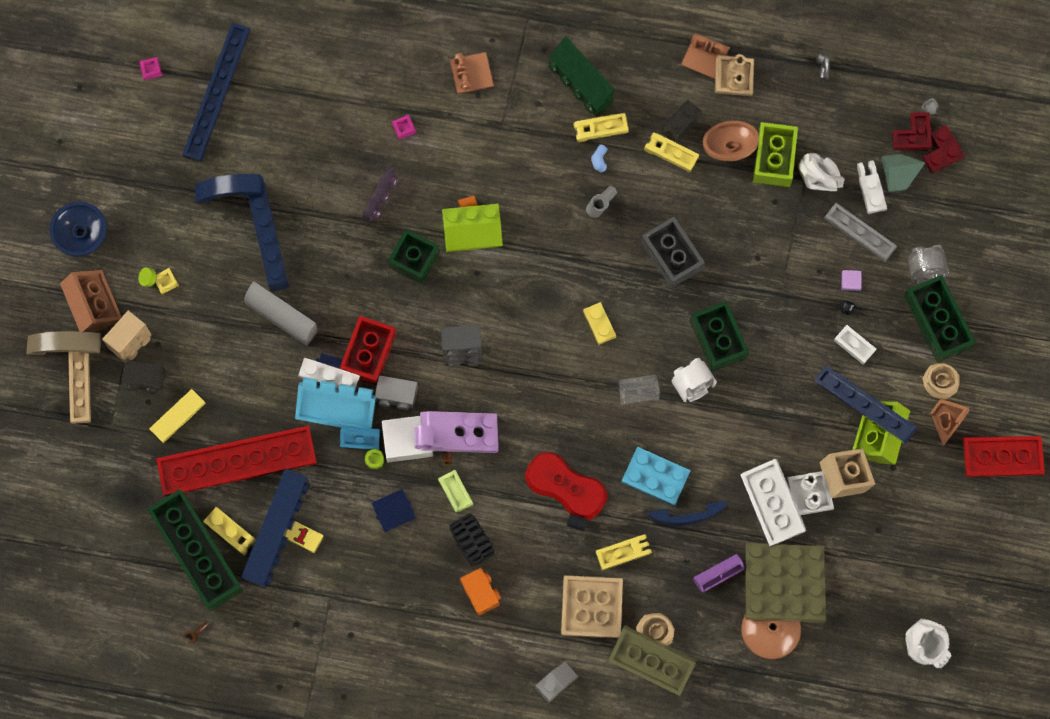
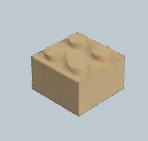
M127 311L105 335L103 341L111 352L127 363L136 357L137 351L141 346H145L150 341L151 333L146 324L130 311Z
M863 448L831 453L819 462L831 498L865 493L875 485Z

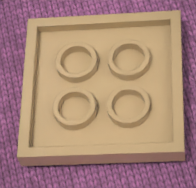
M564 576L561 636L619 638L621 634L623 578Z

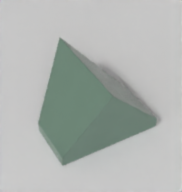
M902 154L882 156L888 192L907 190L925 162Z

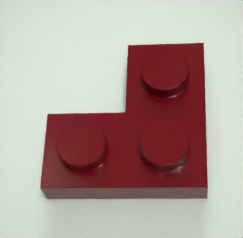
M929 112L910 113L911 130H893V150H931L932 148Z
M944 125L931 132V139L937 150L923 156L922 159L930 173L933 174L963 159L965 154L948 126Z

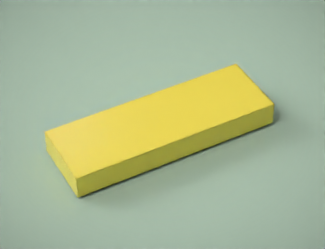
M191 389L149 429L164 443L206 403Z

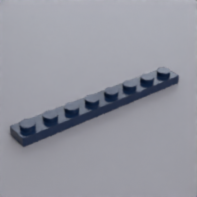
M236 23L231 24L182 155L185 158L198 162L202 161L250 33L249 27Z

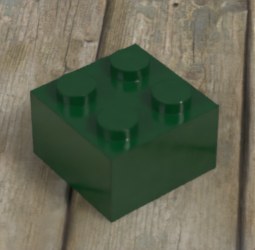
M405 229L388 259V266L390 269L423 284L440 253L439 245Z

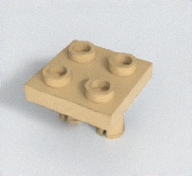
M741 54L735 57L718 55L716 57L715 93L752 96L754 59L745 58Z

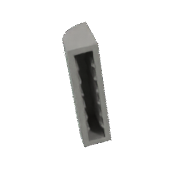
M252 282L244 298L246 306L308 346L318 333L316 323L256 282Z

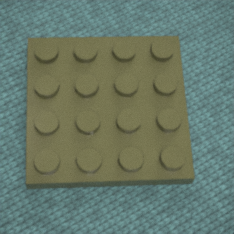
M746 543V620L825 623L824 546L784 544L769 546V544Z

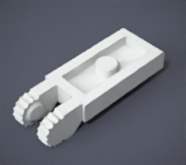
M869 161L868 167L871 174L869 176H865L864 165L858 163L859 183L867 213L886 211L887 206L874 161Z

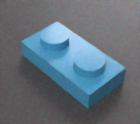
M341 427L340 447L379 450L380 429Z

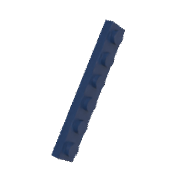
M825 366L814 380L818 385L904 444L907 443L917 430L915 425L828 366Z

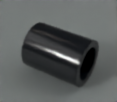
M570 513L567 527L584 531L587 518Z

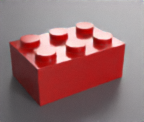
M359 316L340 369L359 375L360 381L377 386L379 375L381 376L397 335L396 328Z

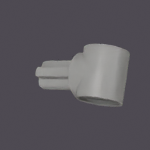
M609 186L602 194L594 196L586 206L587 214L592 218L599 217L609 207V202L617 195L616 188ZM593 204L598 205L600 209L595 208Z

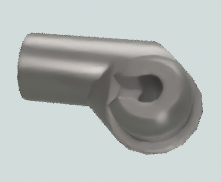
M819 53L816 59L818 63H821L819 79L821 81H828L830 58L826 53Z

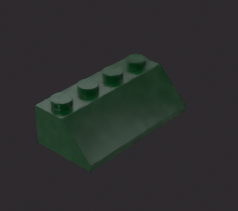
M567 36L564 37L549 56L548 66L554 74L557 73L561 77L560 80L566 87L569 86L572 89L577 100L581 99L585 104L586 110L597 117L613 104L615 89Z

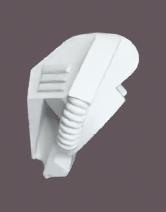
M815 153L803 156L798 168L808 188L837 191V188L843 187L844 178L840 176L838 167L829 158L823 159Z
M920 619L906 632L908 655L917 663L924 665L933 664L936 668H942L950 659L951 654L947 650L949 648V636L944 626L927 619Z

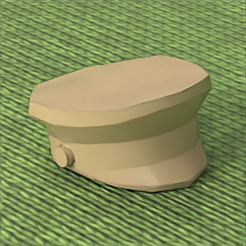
M938 363L929 366L923 376V384L926 391L932 397L946 400L957 392L960 376L950 365Z
M661 613L644 615L636 627V631L667 646L672 643L674 627L671 621Z

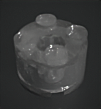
M942 245L912 249L913 253L907 258L912 282L916 280L917 284H921L940 275L944 279L948 277L950 272Z

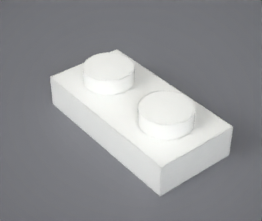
M848 325L834 339L838 345L863 365L876 351L874 346Z

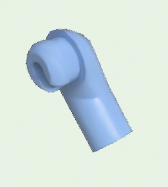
M601 144L592 155L591 161L595 170L604 172L607 165L604 163L603 156L607 148Z

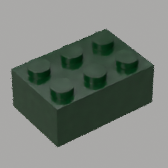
M727 301L691 314V326L711 372L747 359L749 355L748 348Z

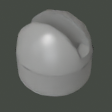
M934 98L929 99L922 106V109L925 112H929L930 115L935 114L939 108Z

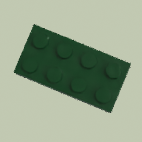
M942 275L907 289L904 297L937 363L972 349L976 341Z

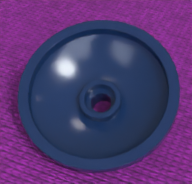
M72 202L63 206L55 213L50 223V237L56 248L62 253L74 257L86 256L96 251L104 242L107 234V223L104 215L96 206L87 202ZM80 231H84L83 235H78Z

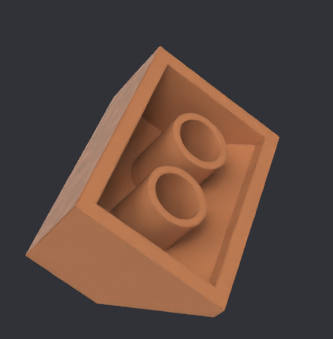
M102 270L72 272L60 283L80 332H97L116 324L122 318Z

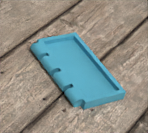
M306 377L303 378V382L299 383L295 419L335 427L372 429L376 396L372 395L373 390L359 387L358 392H355V386L340 384L339 389H336L337 383L321 380L320 385H317V379Z

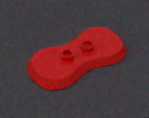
M542 452L534 457L527 467L525 481L528 487L539 495L549 496L558 500L569 514L572 513L591 520L603 509L607 500V490L603 483L596 478L584 476L573 471L560 455L553 452Z

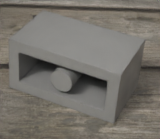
M379 375L375 401L378 402V405L384 407L394 405L401 410L414 409L418 384L414 381Z

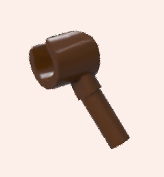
M205 621L195 631L186 632L183 638L186 639L190 634H192L193 639L189 642V644L195 643L198 639V635L200 634V632L203 631L209 625V623Z

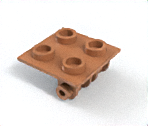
M695 34L681 65L715 79L716 57L718 55L726 56L729 47Z
M486 52L463 56L462 53H458L454 59H450L458 94L494 86Z

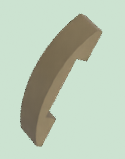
M58 331L29 335L26 354L46 355L47 352L78 351L82 354L100 353L101 334Z

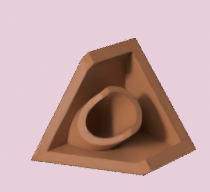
M940 399L930 414L944 446L970 409Z

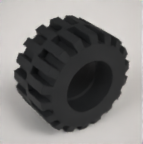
M468 513L449 524V529L456 543L471 566L475 567L495 555L493 546L473 514Z

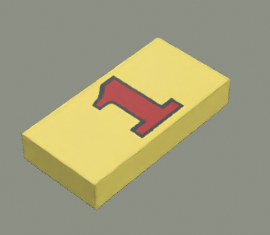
M295 521L292 531L288 530L285 537H288V541L315 553L323 535Z

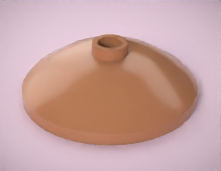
M741 121L719 123L710 128L703 137L705 152L709 156L721 161L741 160L752 154L758 147L759 142L757 130L752 125Z
M745 615L742 621L741 632L746 646L755 655L765 659H779L791 653L797 646L801 636L800 622L746 620ZM770 624H774L776 626L775 631L770 630Z

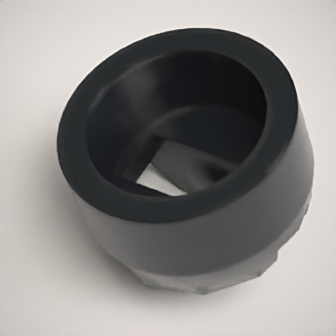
M842 300L840 304V312L842 314L847 311L846 314L851 315L855 311L856 304Z

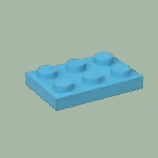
M637 447L621 483L675 506L691 470Z

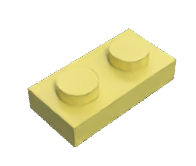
M601 302L583 309V313L598 345L616 338V334Z

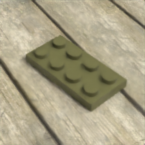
M625 625L608 661L680 696L697 660Z

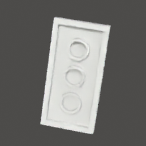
M773 459L740 474L769 546L781 543L807 531L777 459Z

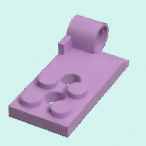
M421 412V426L414 428L415 448L421 451L498 452L497 414ZM455 428H461L464 431V436H457ZM475 428H479L482 431V437L474 435L473 431Z

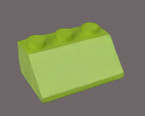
M499 204L442 209L446 252L503 247Z
M879 401L908 421L909 409L898 402ZM862 415L853 450L863 448L867 460L879 464L895 465L902 441Z

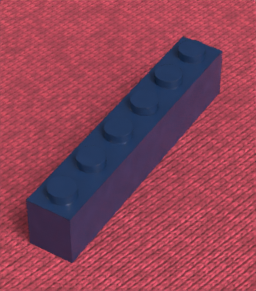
M262 176L261 193L248 195L268 286L270 291L274 292L289 288L266 185Z
M285 469L241 576L243 581L264 589L267 585L271 584L274 576L272 574L273 568L278 566L281 559L279 555L281 548L284 549L288 542V537H285L288 530L292 531L296 521L294 516L296 512H300L303 501H301L302 496L307 494L310 487L306 476Z

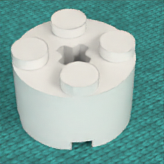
M700 358L694 359L685 368L679 367L673 372L675 376L672 379V384L684 402L687 399L692 402L708 393L707 388L710 386L713 388L717 383L705 362L701 361Z

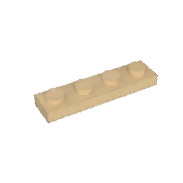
M79 351L68 352L71 424L91 422L89 353L82 354Z

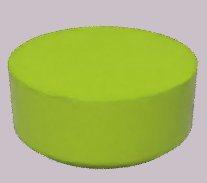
M145 267L139 273V283L145 287L153 286L156 281V272L152 268Z
M369 450L365 455V463L370 469H379L384 464V455L380 450Z

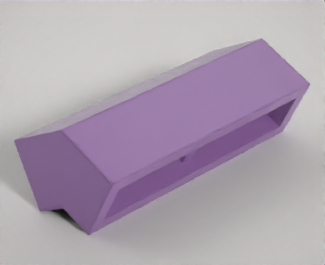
M735 554L695 576L693 580L698 589L703 593L743 571L745 568L742 560Z

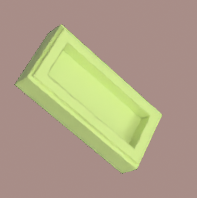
M456 470L438 478L456 513L473 505Z

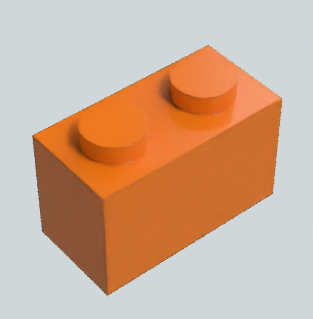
M479 568L460 578V582L478 616L499 606L498 600L501 597L497 589H492L489 583L492 580L487 571L483 572L482 568Z

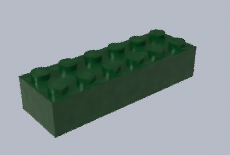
M181 489L147 509L209 612L244 591Z

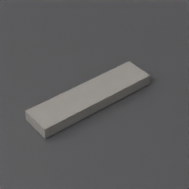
M837 203L833 205L824 217L825 220L884 262L888 260L897 248V245Z

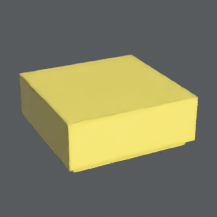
M170 268L156 275L155 283L161 294L179 286Z

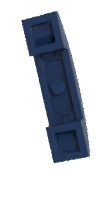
M233 174L201 181L196 184L195 203L210 202L216 197L242 194L244 196L260 194L262 175Z
M726 501L708 503L705 507L706 512L669 517L668 509L652 511L648 513V520L667 526L694 525L715 517L726 508L727 503Z

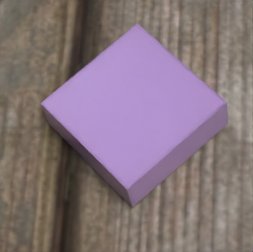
M842 270L841 290L861 291V271Z

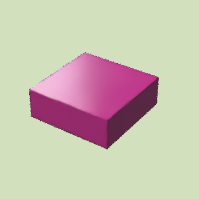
M157 57L139 61L144 80L162 76Z
M409 115L392 121L399 140L416 133Z

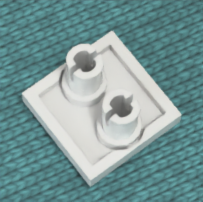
M822 471L787 478L788 487L800 515L834 509Z

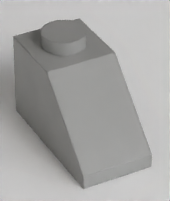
M564 662L536 685L535 689L550 703L578 675Z

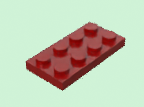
M1042 436L975 437L963 439L966 477L1041 476L1045 474Z

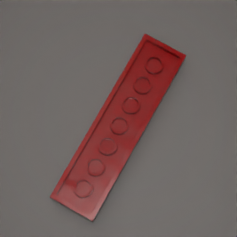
M309 426L156 458L164 497L173 494L179 489L186 493L283 472L285 469L292 470L317 464Z

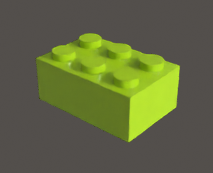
M760 123L753 183L790 187L793 179L798 127Z

